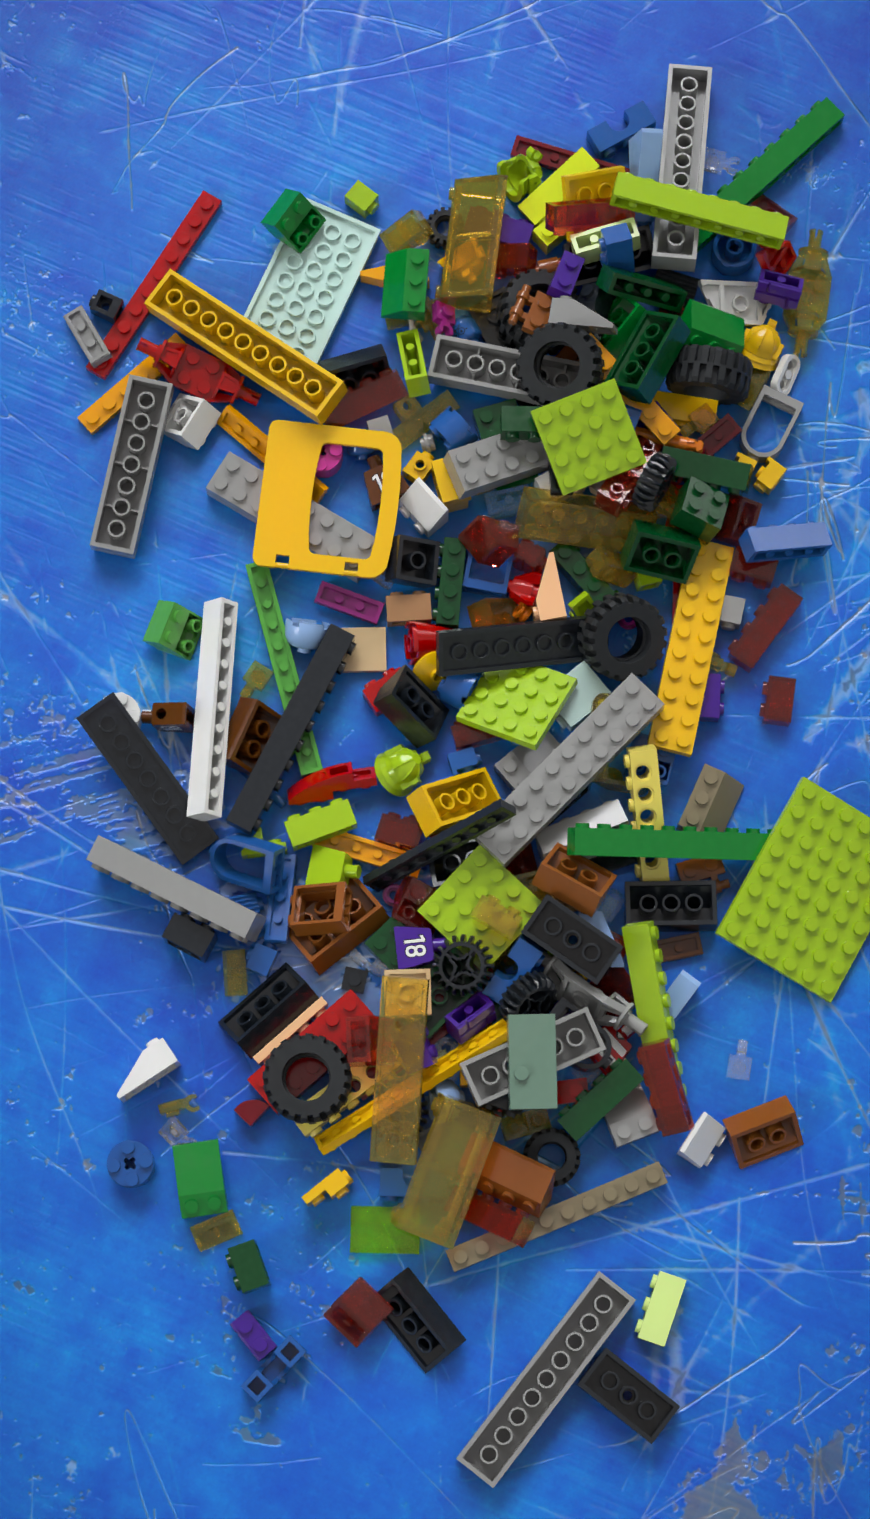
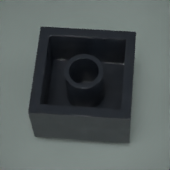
M401 534L394 536L385 573V582L423 589L436 586L440 542Z
M181 912L180 915L174 913L162 935L165 943L206 963L218 940L214 928L203 922L201 925L196 924V921L193 920L194 918L184 912Z

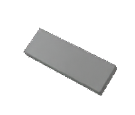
M82 305L63 316L93 368L112 358L111 353Z

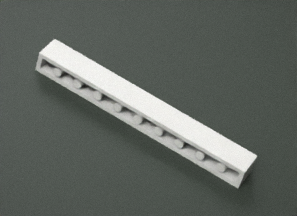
M223 597L204 602L186 816L203 822L222 817L238 603Z

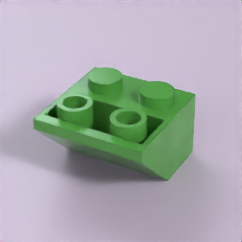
M158 600L142 641L158 650L190 661L202 632L203 618L176 602Z

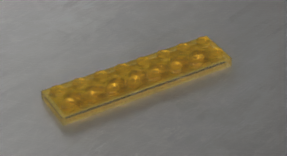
M382 976L370 1161L414 1166L417 1164L430 979Z

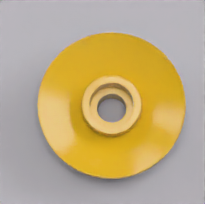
M436 651L422 656L413 668L414 674L431 691L437 690L441 680H446L447 676L439 677L436 675Z

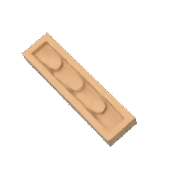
M321 996L253 1056V1059L259 1066L263 1063L265 1064L266 1060L271 1056L270 1052L274 1048L281 1045L280 1042L285 1039L289 1040L297 1033H301L309 1026L308 1023L312 1019H317L326 1011L325 1008L328 1006V1003Z

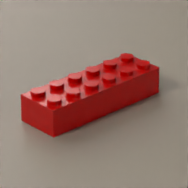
M350 989L299 1035L303 1036L308 1033L314 1036L326 1037L327 1040L334 1042L344 1055L347 1056L380 1028L381 1022L353 990ZM315 1058L299 1059L288 1069L286 1075L287 1088L294 1097L300 1098L324 1077L328 1070L321 1061ZM264 1064L247 1080L279 1116L280 1113L271 1105L264 1091V1080L262 1079L263 1072L265 1071Z

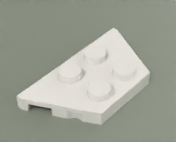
M703 279L698 281V286L709 306L743 318L745 327L763 325L767 317V311L771 308L772 304H762L758 300H753L757 282Z

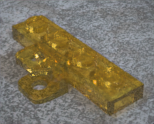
M448 389L424 407H421L415 397L409 398V394L393 404V410L402 423L392 429V431L399 439L402 450L423 435L422 433L428 432L430 430L428 428L430 422L447 407L451 406L452 410L460 408ZM404 403L408 405L407 410H405L403 407Z

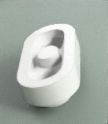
M785 354L781 357L770 383L771 388L786 395L789 394L800 370V360L797 355Z

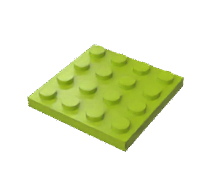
M615 378L530 411L562 496L647 463Z
M544 666L484 672V676L477 682L478 685L474 688L471 696H468L464 707L462 706L457 713L456 720L459 723L536 751L577 686V678Z
M479 845L417 912L452 944V936L456 935L460 941L461 934H466L467 941L471 935L475 936L474 944L478 940H483L480 948L482 949L486 946L490 948L485 952V955L492 954L493 958L487 961L488 964H494L517 940L522 929L542 901ZM466 946L456 947L463 955L471 949ZM476 953L473 964L480 970L481 962Z

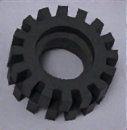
M441 207V211L436 209L434 214L431 213L429 215V219L426 221L427 239H430L432 245L435 244V247L438 249L441 246L443 250H446V247L453 249L455 244L458 246L460 240L463 241L465 221H463L462 215L459 216V211L455 210L453 212L450 207H448V210H445V207ZM444 221L450 222L454 226V231L447 236L441 235L437 230V226Z

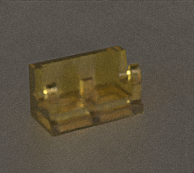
M233 1209L189 1227L200 1252L243 1234Z

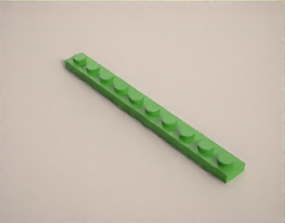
M255 563L246 564L249 582L282 706L285 710L300 681L290 644L285 636V625L270 569L257 566ZM313 730L310 734L305 733L302 739L305 743L300 753L295 752L301 777L323 769Z

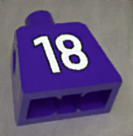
M394 927L398 969H416L434 963V952H440L437 947L441 945L447 948L444 944L446 937L432 939L430 928Z

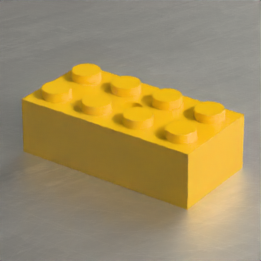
M486 767L422 785L408 795L406 799L427 838L450 828L459 821L489 806L494 801L501 799Z

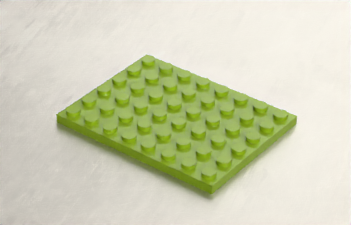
M801 777L715 934L826 1002L831 1003L870 932V817L809 779Z

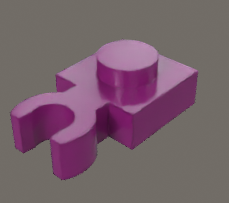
M438 300L432 304V322L438 324L435 328L436 336L442 332L446 336H452L454 333L452 327L455 325V307Z

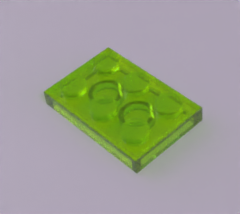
M351 1206L350 1253L419 1254L420 1207Z

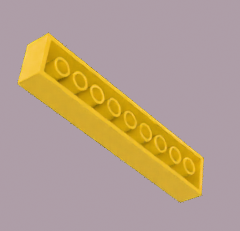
M169 269L144 302L152 315L321 426L348 391L344 381L172 269Z

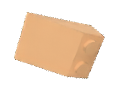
M549 552L536 597V606L532 607L533 621L567 618L554 552Z

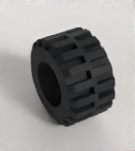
M555 1128L542 1129L533 1134L527 1141L523 1155L538 1162V1153L543 1146L547 1144L558 1145L564 1151L565 1162L560 1169L556 1170L554 1187L567 1183L577 1172L581 1161L580 1150L577 1142L574 1141L570 1134L565 1133L564 1130Z

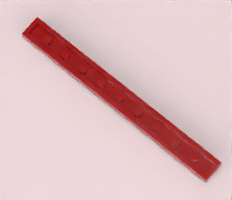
M204 190L202 191L104 338L103 342L111 353L112 358L95 368L88 362L86 370L106 380L150 313L144 302L169 269L177 273L221 207V200Z

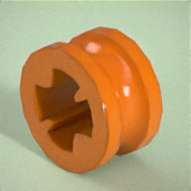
M520 602L513 611L512 616L514 618L518 617L519 622H525L533 611L532 606H527Z

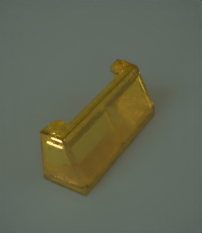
M498 174L455 179L454 187H450L448 200H452L441 286H436L435 298L439 299L440 302L455 307V309L491 313L508 175Z
M439 1092L431 1104V1110L435 1118L404 1201L393 1207L390 1219L396 1228L453 1249L502 1118L492 1111L480 1106L477 1107L476 1104Z

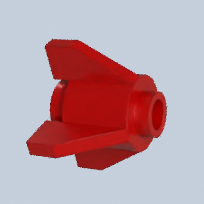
M533 571L515 576L513 580L510 579L507 587V592L510 593L509 598H512L517 604L522 602L527 606L535 607L542 573Z

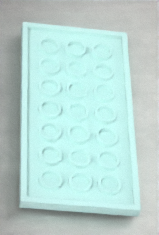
M306 198L326 221L301 254L282 241L279 242L244 317L316 364H319L318 361L322 358L360 278V271L364 270L381 234V230Z

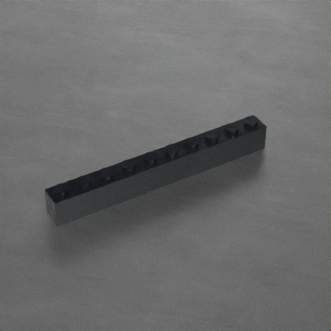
M330 624L226 819L227 824L250 836L253 831L258 832L263 822L260 819L263 812H268L273 804L272 795L275 791H280L284 783L282 777L285 771L289 773L295 762L292 760L295 752L300 753L305 741L302 739L305 733L310 734L315 725L313 718L316 713L320 714L326 704L323 701L326 694H331L336 685V682H334L336 675H341L347 664L344 662L346 656H351L357 644L354 643L355 635Z

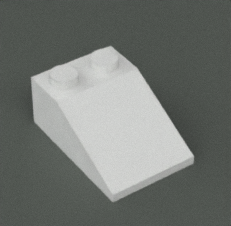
M154 1038L146 1044L147 1048L142 1051L117 1093V1097L123 1103L181 1066L163 1038L160 1040Z

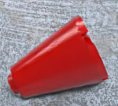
M407 621L405 629L409 628L408 635H404V651L406 659H411L408 664L415 665L422 656L436 651V631L455 628Z

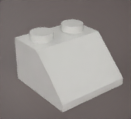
M180 393L169 410L164 434L185 447L199 450L205 443L206 437L212 428L216 426L221 413L205 399Z
M420 477L414 481L399 499L400 512L405 518L408 519L410 517L415 524L413 526L421 535L425 534L429 538L448 522L449 509Z
M703 1112L676 1154L699 1169L703 1164L708 1166L714 1156L711 1153L714 1146L720 1147L726 1137L723 1134L726 1128L709 1114Z

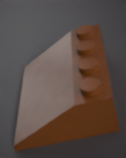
M349 878L348 883L349 888L353 892L349 932L297 937L292 928L289 930V939L319 976L390 919L380 902L359 879ZM335 899L306 902L304 921L333 919Z

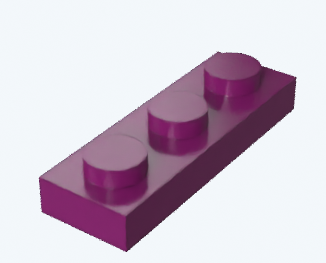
M325 581L321 582L314 600L316 604L376 626L385 606V603Z

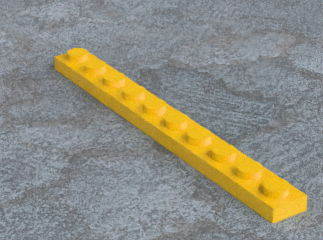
M502 1018L437 1059L438 1062L421 1069L313 1137L323 1156L336 1150L337 1147L348 1140L355 1138L367 1128L374 1126L386 1116L393 1114L405 1104L414 1101L421 1094L433 1089L440 1082L452 1077L461 1070L459 1063L506 1042L507 1023Z

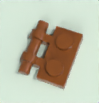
M524 284L516 295L517 301L515 306H512L510 309L508 323L516 325L517 321L523 322L521 331L533 335V330L538 327L543 328L545 324H548L551 302L554 297L537 291L535 297H532L529 294L531 286ZM524 305L530 306L528 313L522 310Z
M689 859L675 864L680 881H697L708 878L716 880V894L721 893L723 889L730 888L728 879L722 881L718 879V875L725 874V868L721 859Z

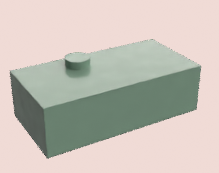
M555 1014L507 1015L509 1110L557 1109Z

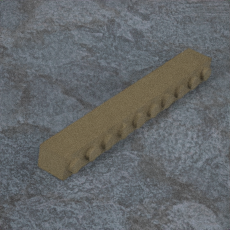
M658 1161L545 1208L539 1218L533 1215L526 1216L445 1250L455 1273L661 1187L668 1182Z

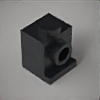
M99 289L97 295L94 294L89 302L92 314L111 322L113 325L125 308L123 299ZM109 306L108 311L104 310L103 307Z

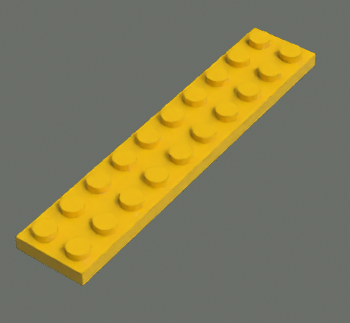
M699 539L701 549L686 584H680L657 697L665 704L664 710L651 722L647 745L653 744L659 750L691 757L734 552L733 547L714 542L708 543L702 539Z

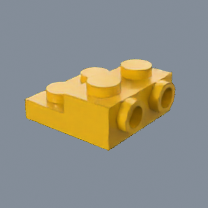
M337 1168L303 1195L302 1199L308 1207L312 1204L314 1207L319 1205L326 1199L324 1196L326 1193H328L332 1200L335 1197L339 1200L349 1192L348 1187L354 1181L345 1169L341 1172Z

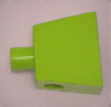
M313 844L305 885L346 881L348 884L349 878L359 879L361 877L362 869L360 865H352V858L347 853Z

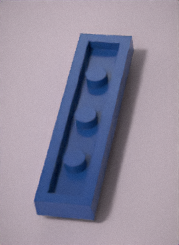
M285 854L282 888L269 895L264 941L266 943H288L290 930L288 916L291 915L290 897L293 895L295 886L297 855Z

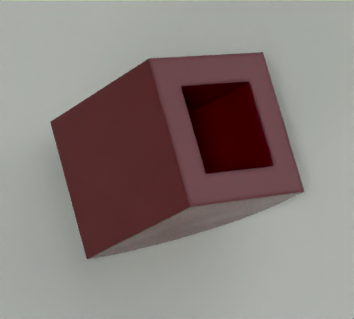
M253 1099L242 1102L234 1111L252 1128L270 1109V1106L263 1101Z

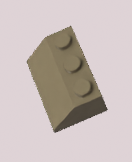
M704 764L676 829L683 831V826L697 827L696 831H704V827H718V832H724L744 785L726 772Z

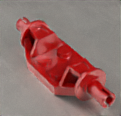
M141 337L137 345V351H141L154 358L153 360L155 361L152 367L158 369L166 382L172 383L175 388L189 395L205 399L209 404L230 402L233 405L234 400L240 398L256 406L262 395L245 387L243 383L245 377H241L229 364L189 344L172 343L165 339L163 344L158 346ZM159 360L171 366L172 370L163 365ZM218 390L232 393L233 396L218 393Z

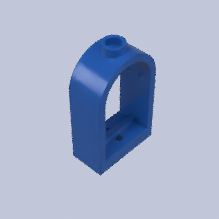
M492 519L491 522L482 524L475 530L471 539L462 591L506 599L516 542L514 534L504 525L505 522L503 520ZM485 533H501L510 543L511 548L504 584L470 577L476 543Z
M235 833L217 841L210 847L209 856L212 868L222 880L268 895L282 888L285 846L246 834ZM228 843L266 854L263 879L239 872L229 864L226 856Z

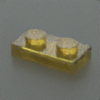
M245 949L222 951L225 997L248 995Z

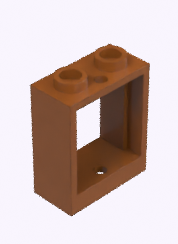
M346 881L294 886L293 895L290 897L292 908L291 915L288 916V925L297 937L349 932L353 892ZM335 899L333 919L304 921L306 902Z

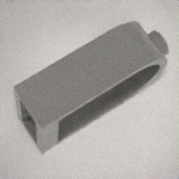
M764 384L740 435L739 444L743 454L758 461L757 463H766L769 456L775 459L782 451L802 411L804 403ZM762 401L793 415L779 445L774 450L766 453L755 451L746 440V432Z

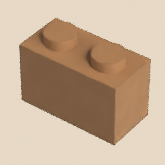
M414 591L412 594L403 595V592H392L390 596H386L387 627L405 626L407 621L432 624L430 593Z

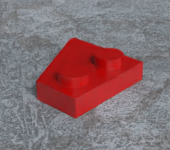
M784 240L779 250L767 247L755 254L762 269L782 274L787 273L797 258L791 242Z

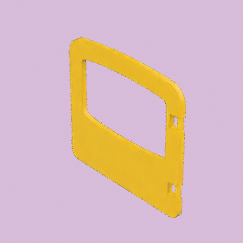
M285 420L273 421L270 424L253 548L254 563L260 567L354 576L366 579L381 576L388 566L398 513L402 447L399 439L392 433L330 425L321 426L320 424ZM326 444L377 449L383 453L380 511L371 555L367 559L313 554L309 550V526L313 488L321 450ZM276 556L289 557V564L276 562ZM345 563L358 564V571L345 570Z

